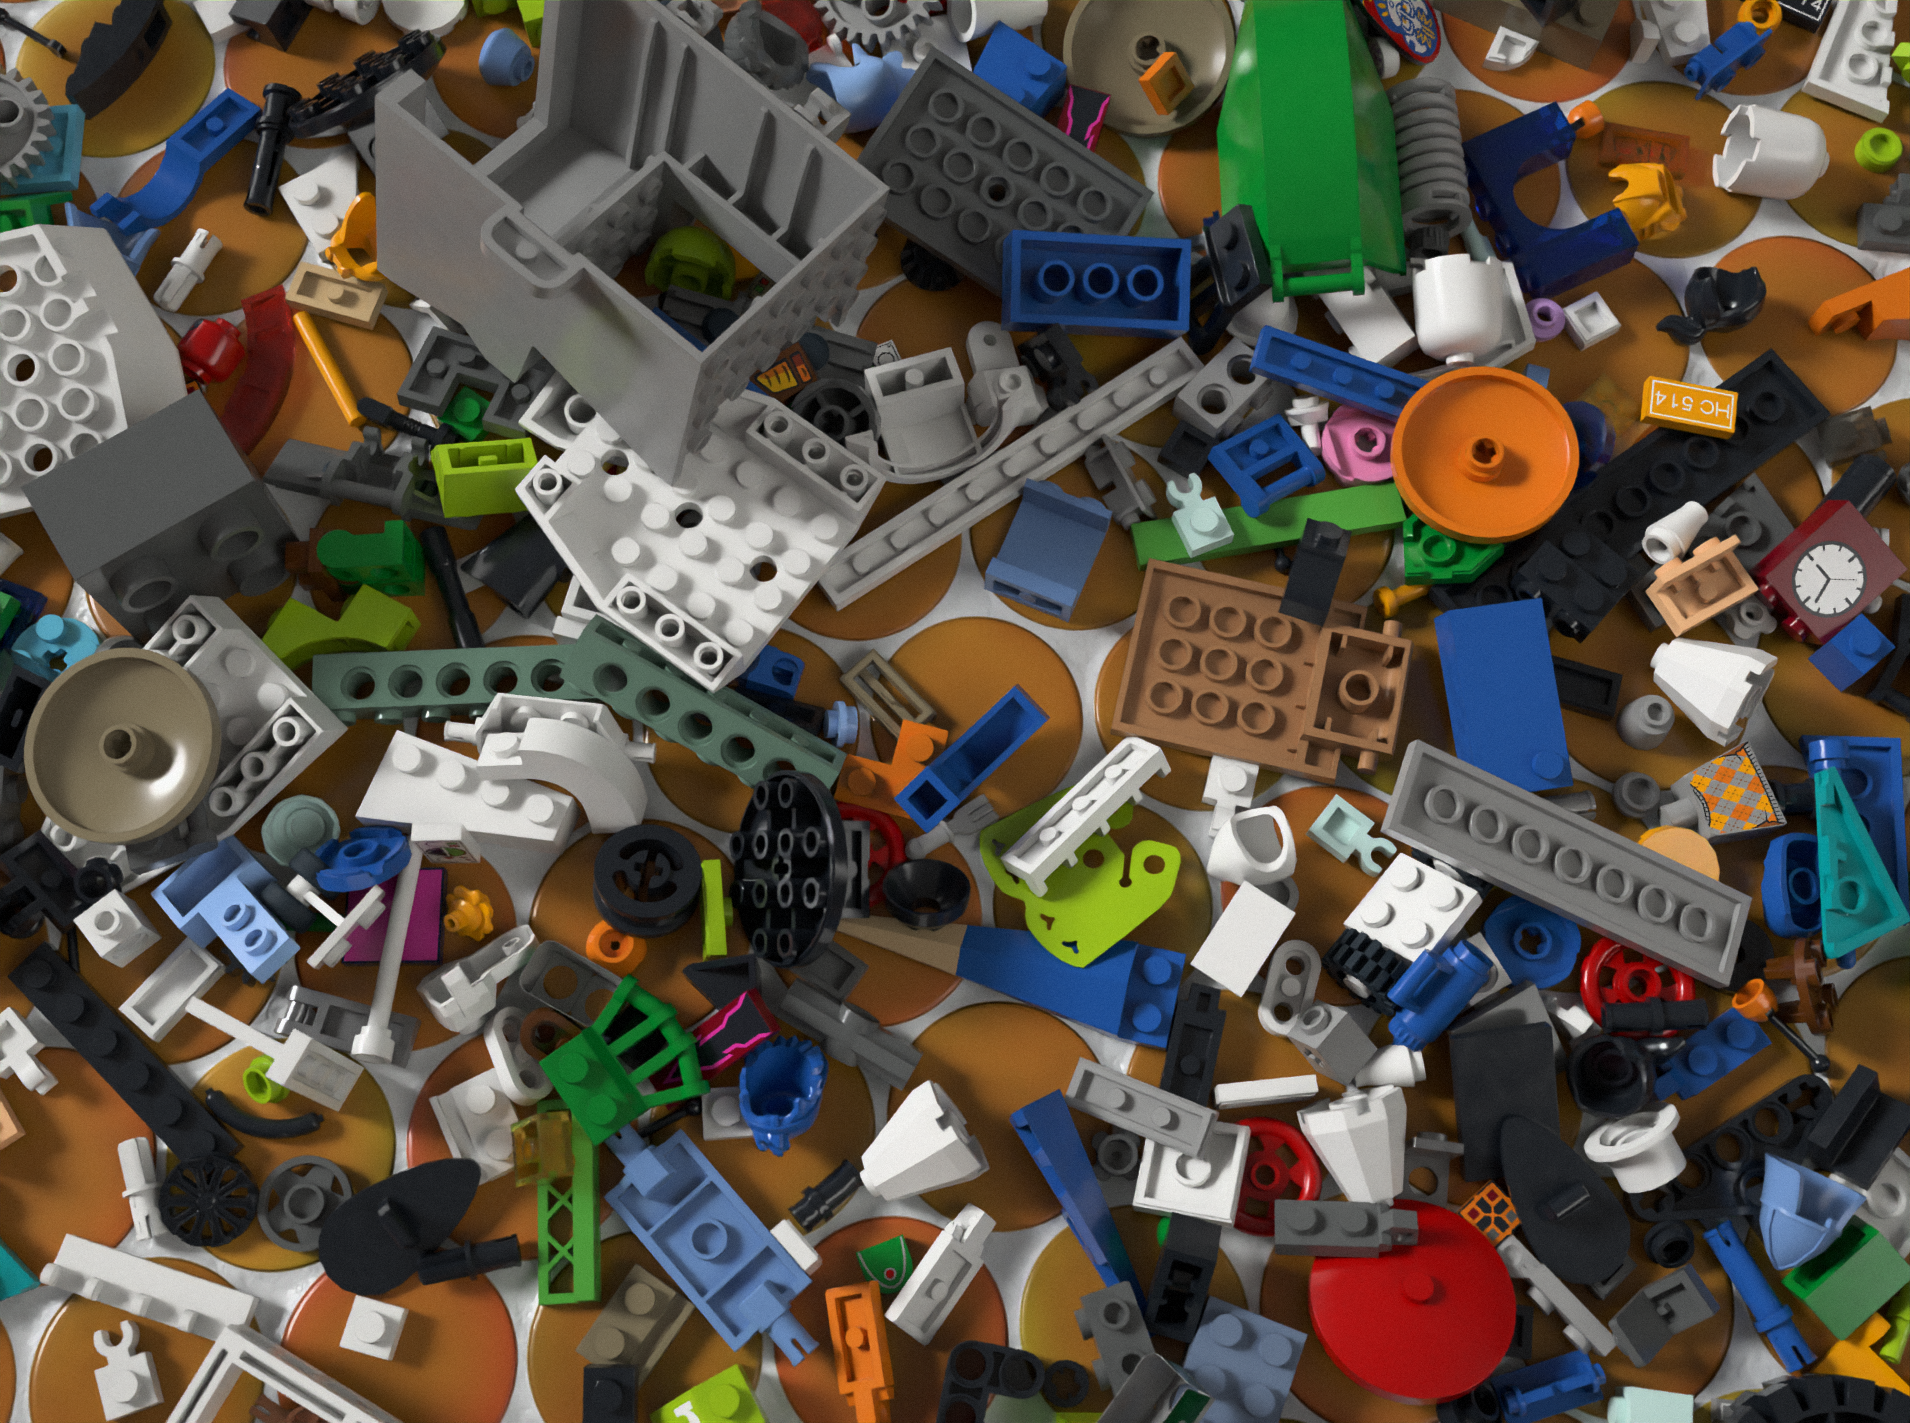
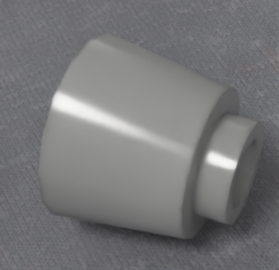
M1646 695L1626 704L1619 711L1616 718V729L1620 738L1627 745L1638 750H1650L1659 746L1666 738L1675 720L1674 710L1666 699L1658 695Z

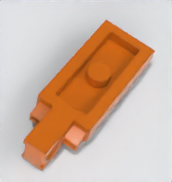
M878 1280L827 1289L825 1297L840 1395H846L849 1407L855 1406L858 1423H891L889 1399H894V1388L892 1386L894 1385L879 1282Z

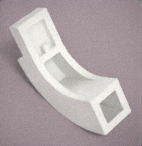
M529 718L523 733L503 732L487 734L476 764L481 781L537 779L565 788L583 805L593 834L617 833L620 830L641 825L648 797L636 767L613 743L582 726L556 719Z

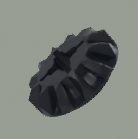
M907 237L901 251V267L904 275L913 285L923 290L937 292L951 289L964 279L966 275L940 260H935L926 267L928 262L927 250Z

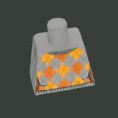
M1749 741L1739 744L1684 775L1671 785V793L1675 802L1661 806L1657 810L1661 826L1670 825L1691 829L1706 838L1710 845L1765 837L1787 824Z

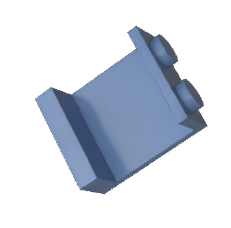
M1027 478L1024 484L1022 502L997 558L992 557L986 570L984 589L1069 622L1109 529L1112 511L1105 509V506L1096 499L1090 497L1077 498L1064 493L1058 485L1045 480L1036 482Z

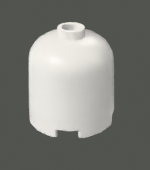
M1740 104L1729 115L1721 130L1720 135L1727 136L1728 138L1724 146L1723 155H1714L1713 179L1716 187L1726 189L1728 192L1778 200L1797 198L1804 195L1827 170L1829 153L1826 152L1824 132L1816 122L1806 117L1755 104L1749 106Z
M1470 254L1445 255L1426 260V269L1423 271L1417 268L1411 270L1415 330L1418 345L1426 355L1436 360L1446 361V366L1449 368H1466L1474 365V359L1483 357L1494 350L1501 340L1503 331L1502 261L1495 257L1488 256L1486 259L1487 264L1470 263Z

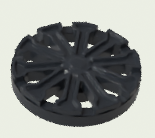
M201 1152L183 1159L170 1171L161 1187L158 1206L163 1217L162 1221L173 1236H178L190 1246H211L213 1248L229 1244L232 1240L242 1235L249 1227L257 1212L259 1188L252 1172L240 1160L220 1152ZM206 1162L213 1163L215 1167L213 1176H207L204 1166ZM186 1169L192 1170L196 1183L186 1177L183 1171ZM232 1169L237 1172L236 1177L226 1182L223 1180L225 1171ZM175 1185L187 1194H173L170 1191L171 1186ZM240 1187L247 1188L248 1190L247 1195H232V1192ZM171 1206L188 1207L178 1214H173ZM231 1208H245L247 1215L241 1216ZM196 1216L192 1230H188L182 1225ZM221 1218L233 1226L234 1229L228 1232L225 1231ZM207 1220L209 1222L212 1235L202 1234L203 1228Z

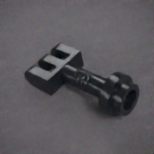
M368 397L361 398L357 403L359 413L371 422L389 430L404 433L410 437L416 436L428 439L429 445H431L430 455L436 445L460 442V433L453 431L454 426L448 423H442L437 429L409 418V416L395 411L392 407Z

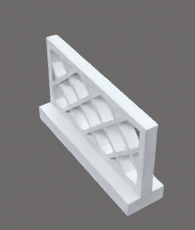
M192 996L184 1009L190 1014L274 1058V1062L265 1075L267 1078L333 1110H340L364 1069L359 1064L296 1029L292 1030L285 1044H282Z

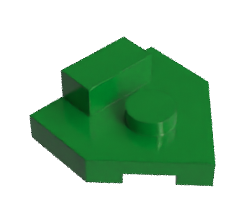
M1415 514L1403 522L1405 585L1472 583L1504 554V544L1502 543L1477 544L1460 541L1434 530Z

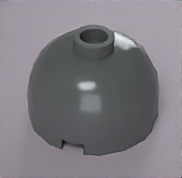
M823 378L808 384L795 397L791 406L794 407L793 412L844 448H846V436L872 430L874 441L878 442L881 435V417L874 400L861 386L845 379Z

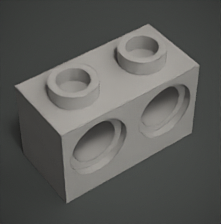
M1235 336L1176 395L1172 415L1180 421L1182 419L1217 440H1220L1222 437L1228 440L1234 436L1244 423L1245 419L1243 416L1251 407L1256 411L1259 410L1274 392V389L1270 387L1272 379L1249 372L1254 351ZM1232 377H1244L1249 380L1250 384H1239ZM1203 406H1215L1222 413L1210 414L1203 409Z

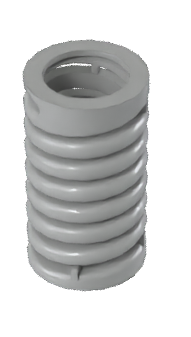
M1432 77L1406 80L1385 91L1394 117L1404 241L1409 242V236L1414 230L1429 226L1445 229L1449 233V238L1463 232L1473 219L1471 208L1468 207L1470 196L1466 190L1468 181L1465 175L1466 166L1463 160V147L1461 146L1462 137L1459 131L1460 122L1457 104L1455 103V88L1445 80ZM1424 91H1429V92H1430V93H1419V94H1416V95L1408 96V95L1413 94V93H1416V92H1424ZM1443 220H1448V222L1441 223V224H1433V225L1415 223V222L1430 223V222H1439V221H1443Z

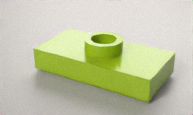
M720 859L703 860L701 863L702 880L699 908L703 962L726 958L725 926H732L733 924L731 897H723Z

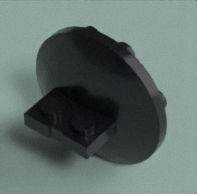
M416 29L397 41L399 46L385 53L383 51L376 53L375 50H371L361 55L352 62L356 68L355 70L341 76L338 72L329 75L316 84L320 91L311 99L310 97L304 98L288 108L287 112L291 116L288 126L298 139L346 134L372 176L376 178L375 96L410 69L427 82L447 51L440 36L431 34L429 30L421 32L420 29ZM426 96L425 126L442 139L449 134V131Z
M782 770L770 775L764 781H759L745 809L739 831H735L730 838L729 850L731 857L734 859V881L730 885L729 897L732 900V907L738 909L743 929L756 957L762 958L770 965L778 968H801L810 965L824 953L836 933L841 918H870V879H868L870 821L842 820L838 806L829 789L818 777L809 772Z

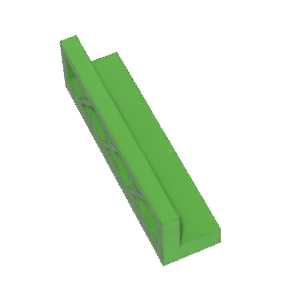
M563 1099L540 1100L537 1102L538 1305L602 1302L599 1146H594L573 1113L572 1135L562 1145L550 1134L549 1112L571 1110ZM550 1142L558 1148V1151L551 1158ZM565 1155L572 1162V1187L562 1195L550 1184V1170ZM550 1192L559 1200L551 1209ZM564 1206L573 1213V1237L565 1246L550 1234V1221ZM551 1244L559 1251L552 1260ZM566 1257L573 1264L574 1292L551 1294V1272Z

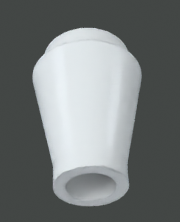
M1689 501L1680 509L1648 526L1645 531V537L1642 540V546L1646 554L1655 562L1663 565L1677 557L1681 560L1701 527L1708 521L1707 511L1699 503Z
M1391 1044L1379 1048L1354 1077L1356 1087L1388 1084L1394 1087H1415V1082L1426 1080L1421 1049L1414 1052L1404 1045Z

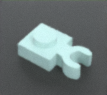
M1195 473L1189 474L1187 483L1191 489L1189 493L1179 492L1173 481L1168 482L1166 488V497L1169 503L1180 509L1173 512L1172 522L1190 558L1229 544L1234 537V533L1216 497L1202 500L1200 496L1202 482Z
M1337 794L1306 833L1308 837L1342 863L1348 859L1351 853L1358 857L1361 869L1372 877H1376L1382 868L1372 860L1371 852L1380 851L1390 859L1397 851L1394 844L1385 838H1372L1368 835V831L1375 823Z

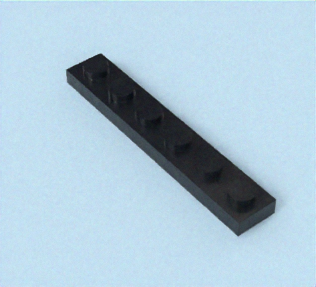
M44 941L7 976L181 1161L201 1152H220L234 1157L245 1147L53 944ZM206 1162L204 1166L207 1176H213L215 1167L213 1163Z

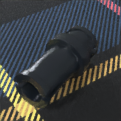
M844 1159L841 1165L814 1188L807 1186L801 1192L803 1197L794 1206L792 1205L788 1208L794 1219L807 1233H810L822 1220L825 1223L830 1221L834 1217L832 1211L860 1186L865 1185L858 1170L847 1159Z

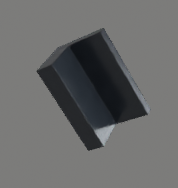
M1858 1064L1807 1138L1812 1163L1868 1191L1910 1129V1106L1882 1093L1878 1072Z

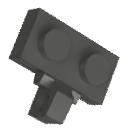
M1900 173L1897 180L1889 186L1890 196H1886L1883 199V204L1863 203L1856 211L1859 250L1910 254V174Z

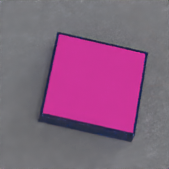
M445 867L420 868L400 966L443 965L444 917L446 916L448 871ZM398 874L378 884L385 892V896L380 902L385 905L386 909L367 930L358 925L346 939L352 947L342 957L341 964L345 967L380 966ZM374 886L346 892L345 918Z

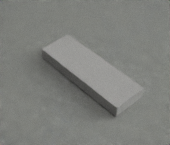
M1082 1057L1079 1058L1064 1098L1066 1105L1200 1160L1203 1159L1220 1113Z

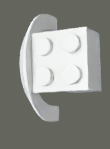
M951 347L864 370L865 391L874 400L881 417V435L879 438L887 460L878 455L877 442L874 441L872 430L846 436L845 445L847 450L886 476V481L918 484L947 478L967 470L984 460L1010 435L1023 415L1025 391L1021 389L997 396L995 418L990 427L977 438L964 404L965 383Z

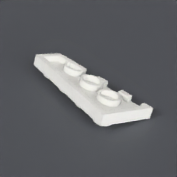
M1640 0L1647 20L1659 28L1660 40L1657 46L1665 67L1687 63L1691 57L1710 44L1706 0Z
M1838 0L1802 92L1882 123L1889 114L1890 101L1887 100V88L1891 84L1892 68L1889 67L1890 51L1894 47L1895 32H1892L1893 17L1897 13L1898 0Z

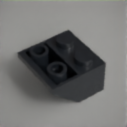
M4 648L0 656V765L16 773H26L24 746L28 724L38 701L61 673L10 648Z

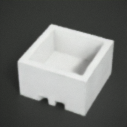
M1244 880L1190 965L1235 995L1242 997L1296 913Z

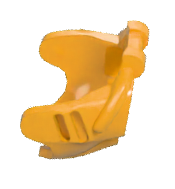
M1620 164L1617 168L1608 172V179L1611 182H1629L1628 188L1613 199L1615 207L1626 214L1630 220V226L1618 233L1619 242L1633 243L1648 239L1662 231L1673 232L1678 228L1680 222L1687 218L1686 209L1683 208L1681 201L1683 197L1682 187L1675 186L1673 177L1664 164Z
M370 192L360 193L354 199L346 212L341 229L332 237L331 247H327L325 250V256L330 262H334L337 265V272L344 279L352 276L366 282H378L388 279L377 270L376 200ZM346 248H363L374 262L361 267L353 260Z

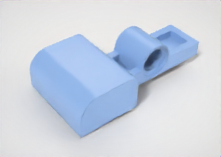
M234 834L220 841L216 849L189 858L150 893L175 925L198 946L204 949L219 936L248 972L262 984L301 949L285 930L286 927L258 899L259 894L270 882H277L278 880Z

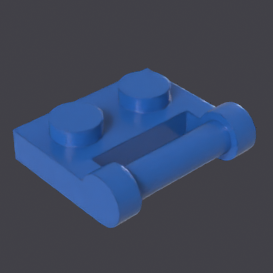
M1279 413L1212 447L1207 457L1241 498L1243 510L1252 518H1257L1269 510V505L1304 486L1313 487L1325 479V469L1321 462ZM1290 461L1297 468L1296 471L1262 489L1255 482L1256 479Z

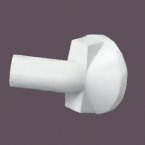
M1306 394L1292 398V406L1286 407L1284 412L1287 415L1290 426L1300 425L1302 441L1315 456H1319L1322 453L1318 422L1328 420L1329 401H1319L1318 395Z

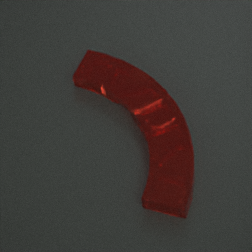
M283 284L240 300L247 326V365L244 376H240L233 394L224 407L225 412L220 419L247 456L267 434L278 416L293 376L296 357V328L292 320L294 316L293 310L285 300L287 291Z

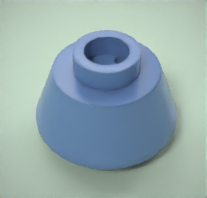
M509 28L492 32L486 39L479 57V71L485 82L493 86H517L522 81H527L534 69V58L531 56L530 47Z

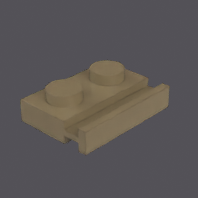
M636 1263L575 1351L592 1364H639V1392L697 1307Z

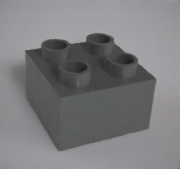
M199 389L21 487L74 580L134 638L141 640L145 644L152 639L190 595L214 596L224 601L238 592L244 596L251 597L262 595L275 589L290 576V573L285 569L286 542L301 541L254 464Z

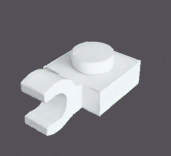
M1213 755L1201 803L1215 806L1208 837L1215 838L1222 825L1235 815V811L1244 812L1250 809L1259 765Z
M9 1006L0 1014V1077L7 1079L15 1072L30 1091L36 1089L40 1095H45L59 1083L54 1074L34 1056L46 1044L20 1012Z

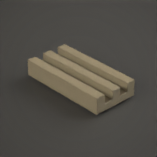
M874 648L839 678L840 684L896 742L898 741L901 727L854 680L857 676L902 722L905 719L926 725L937 718L935 710ZM872 664L921 715L915 719L867 668Z

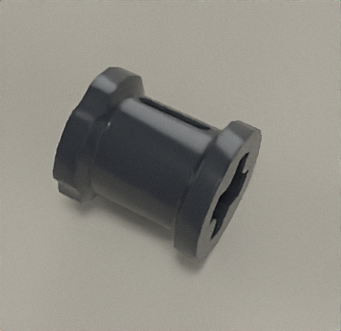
M1807 778L1803 783L1781 784L1776 779L1767 780L1784 816H1806L1809 820H1817L1814 778Z

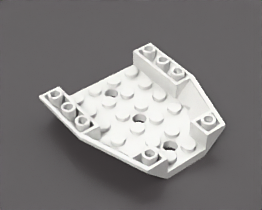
M37 224L0 233V277L9 270H15L17 274V283L14 288L8 292H0V519L34 511L21 488L22 486L188 395L179 350L105 228ZM25 359H32L35 364L34 374L28 380L19 382L16 378L18 364ZM42 448H50L53 454L51 465L46 470L36 471L33 465L35 454Z
M747 389L736 400L730 401L727 398L718 407V413L710 424L709 431L712 432V436L709 442L696 455L689 452L685 456L681 476L672 487L661 479L616 431L597 414L556 462L544 455L515 488L519 498L597 609L713 694L744 673L855 536L887 479L886 476L775 398ZM612 457L623 458L629 464L626 471L619 475H610L602 467ZM692 509L699 512L703 519L696 527L684 528L676 521L678 514L684 510ZM767 562L776 568L777 574L770 581L761 582L754 579L750 574L752 567L757 563Z

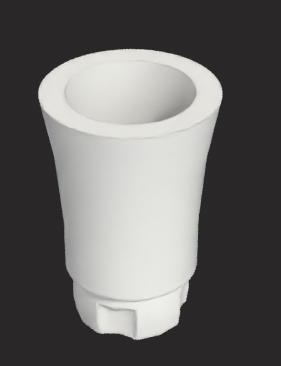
M947 0L949 24L954 36L961 42H968L992 34L999 20L1013 30H1022L1027 26L1042 24L1048 10L1047 0Z

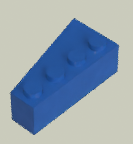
M999 20L973 73L1044 119L1064 96L1067 65Z

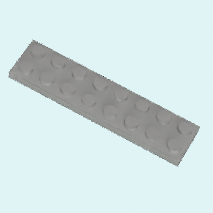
M1417 739L1408 744L1380 830L1381 833L1715 988L1729 986L1752 897Z

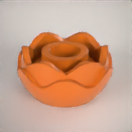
M603 920L589 933L586 941V954L588 960L619 977H625L628 973L631 974L646 957L647 943L645 939L630 937L614 930ZM613 943H620V948L612 950L611 946Z

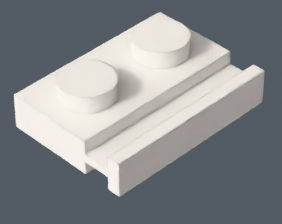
M495 1067L450 1088V1091L429 1099L453 1158H471L479 1163L482 1175L478 1186L488 1181H493L537 1159L514 1103L503 1091Z

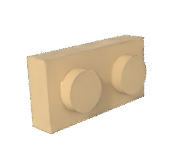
M301 261L285 300L290 308L373 330L387 297L388 290L384 283L366 282L353 276L344 279L336 270Z

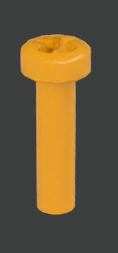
M1404 584L1392 590L1387 586H1382L1374 590L1372 596L1373 603L1378 613L1383 618L1389 619L1398 614L1399 606L1426 595L1435 584Z

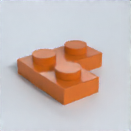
M903 719L892 764L889 765L847 754L841 769L834 799L912 819L894 798L945 751L950 731Z

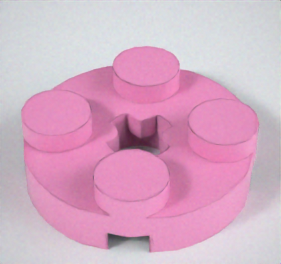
M1344 404L1333 413L1332 417L1326 422L1321 434V456L1328 470L1334 474L1338 484L1351 488L1394 480L1390 463V448L1397 422ZM1359 436H1365L1368 442L1375 441L1377 446L1373 447L1371 452H1364L1356 444L1359 441Z

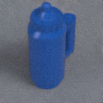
M1464 939L1456 946L1450 945L1442 955L1424 949L1387 993L1388 997L1399 1005L1395 1011V1016L1388 1024V1029L1394 1036L1391 1045H1404L1410 1050L1417 1052L1420 1049L1422 1051L1428 1043L1435 1042L1489 979L1487 972L1493 967V963L1488 956Z

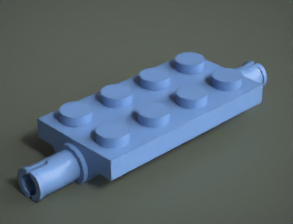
M630 1124L619 1131L622 1135L621 1139L614 1134L604 1141L625 1166L623 1170L625 1176L604 1198L734 1352L737 1353L758 1332L760 1334L766 1332L795 1368L806 1357L794 1345L793 1339H796L808 1354H811L819 1346L817 1340L815 1341L789 1311L792 1307L790 1303L813 1281L681 1128L658 1147L655 1145L648 1146Z

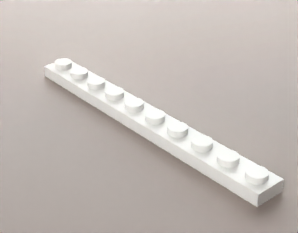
M1177 338L1082 398L1081 402L1077 405L1063 410L843 549L817 581V585L838 612L1023 494L1027 478L1036 482L1047 479L1083 456L1084 452L1090 447L1102 444L1104 442L1101 437L1102 434L1105 433L1111 438L1174 398L1205 366L1183 338Z

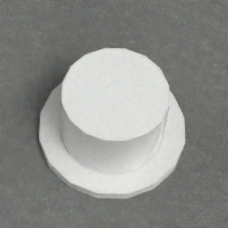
M1666 1102L1647 1103L1637 1113L1626 1118H1610L1599 1125L1587 1137L1583 1145L1585 1153L1590 1160L1609 1163L1621 1188L1628 1193H1641L1668 1183L1684 1170L1687 1163L1672 1134V1131L1678 1125L1680 1116L1675 1106Z

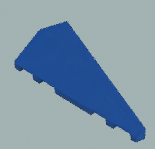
M1058 1089L1011 1114L1009 1121L1063 1207L1060 1211L1105 1286L1110 1287L1123 1281H1128L1133 1289L1142 1317H1144L1145 1296L1062 1092ZM1148 1332L1150 1338L1156 1335L1155 1333Z

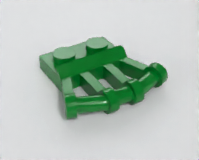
M629 973L619 984L612 998L592 1026L584 1029L579 1035L538 1062L595 1147L602 1144L651 1108L711 1093L709 1080H703L695 1046L698 1040L691 1031L686 1033L675 1017L678 1011L672 1003L666 1004L638 986L639 980ZM626 1002L649 1016L645 1021L609 1046L603 1039V1035ZM659 1029L669 1043V1046L628 1075L617 1057ZM678 1058L683 1086L642 1096L637 1086Z

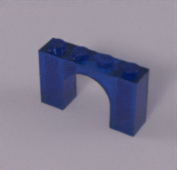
M1556 101L1461 144L1464 152L1463 160L1466 166L1465 175L1467 176L1468 186L1475 197L1477 213L1482 221H1489L1495 232V242L1499 252L1503 257L1510 258L1516 269L1515 273L1520 289L1524 293L1529 292L1533 300L1538 298L1551 299L1631 263L1639 246L1638 239L1619 207L1577 226L1565 229H1552L1540 226L1529 220L1518 208L1513 194V188L1516 184L1535 172L1569 158L1576 134Z

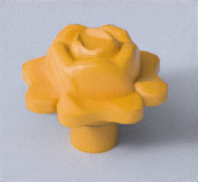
M458 885L454 889V893L451 892L446 896L449 909L444 917V925L448 931L457 932L462 937L470 936L475 941L482 940L485 934L493 931L491 922L493 908L487 895L481 893L478 889L469 890L463 885Z

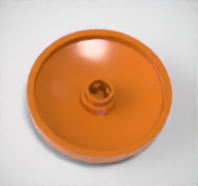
M1487 366L1467 367L1438 376L1420 388L1411 397L1401 412L1393 432L1390 463L1392 475L1401 497L1412 512L1425 524L1448 537L1460 541L1477 544H1497L1516 540L1531 534L1545 525L1559 511L1573 488L1577 477L1579 445L1576 431L1566 410L1542 385L1520 373L1507 369Z

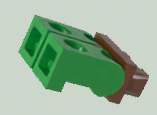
M404 520L385 521L384 533L352 535L346 530L337 529L327 532L324 527L310 528L309 541L286 542L285 569L290 574H298L299 584L304 591L323 590L332 602L346 601V593L350 596L357 594L363 583L388 597L425 596L426 556L422 546L414 538L413 533Z

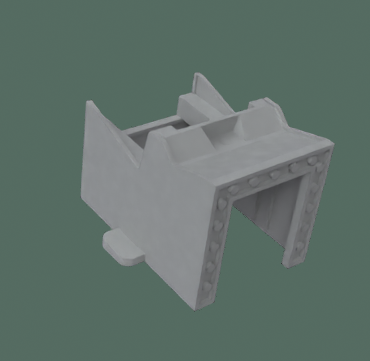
M545 0L534 117L475 165H472L425 126L426 81L412 69L408 70L375 96L377 270L393 283L462 324L484 358L512 382H517L525 372L542 357H545L640 458L672 487L681 476L685 456L689 452L696 455L709 442L712 436V432L709 431L710 424L718 413V407L727 398L730 401L736 400L746 389L750 381L749 377L758 369L761 372H765L779 356L780 348L788 340L794 344L803 336L810 325L809 320L815 315L825 323L832 319L831 323L837 328L845 321L849 309L859 296V291L856 290L857 284L868 270V265L865 264L866 258L877 244L878 239L874 236L876 229L882 224L887 215L884 205L890 187L835 144L845 131L851 113L819 87L810 93L804 107L798 104L791 109L703 38L715 28L723 17L724 11L711 0H672L665 6L657 0ZM692 13L698 19L695 21L689 14ZM820 116L827 123L823 126L817 117ZM697 219L777 283L763 297L758 295L753 300L750 308L703 352L699 351L613 280L631 256L642 255L652 242L656 244L657 240L666 232L675 227L693 226Z

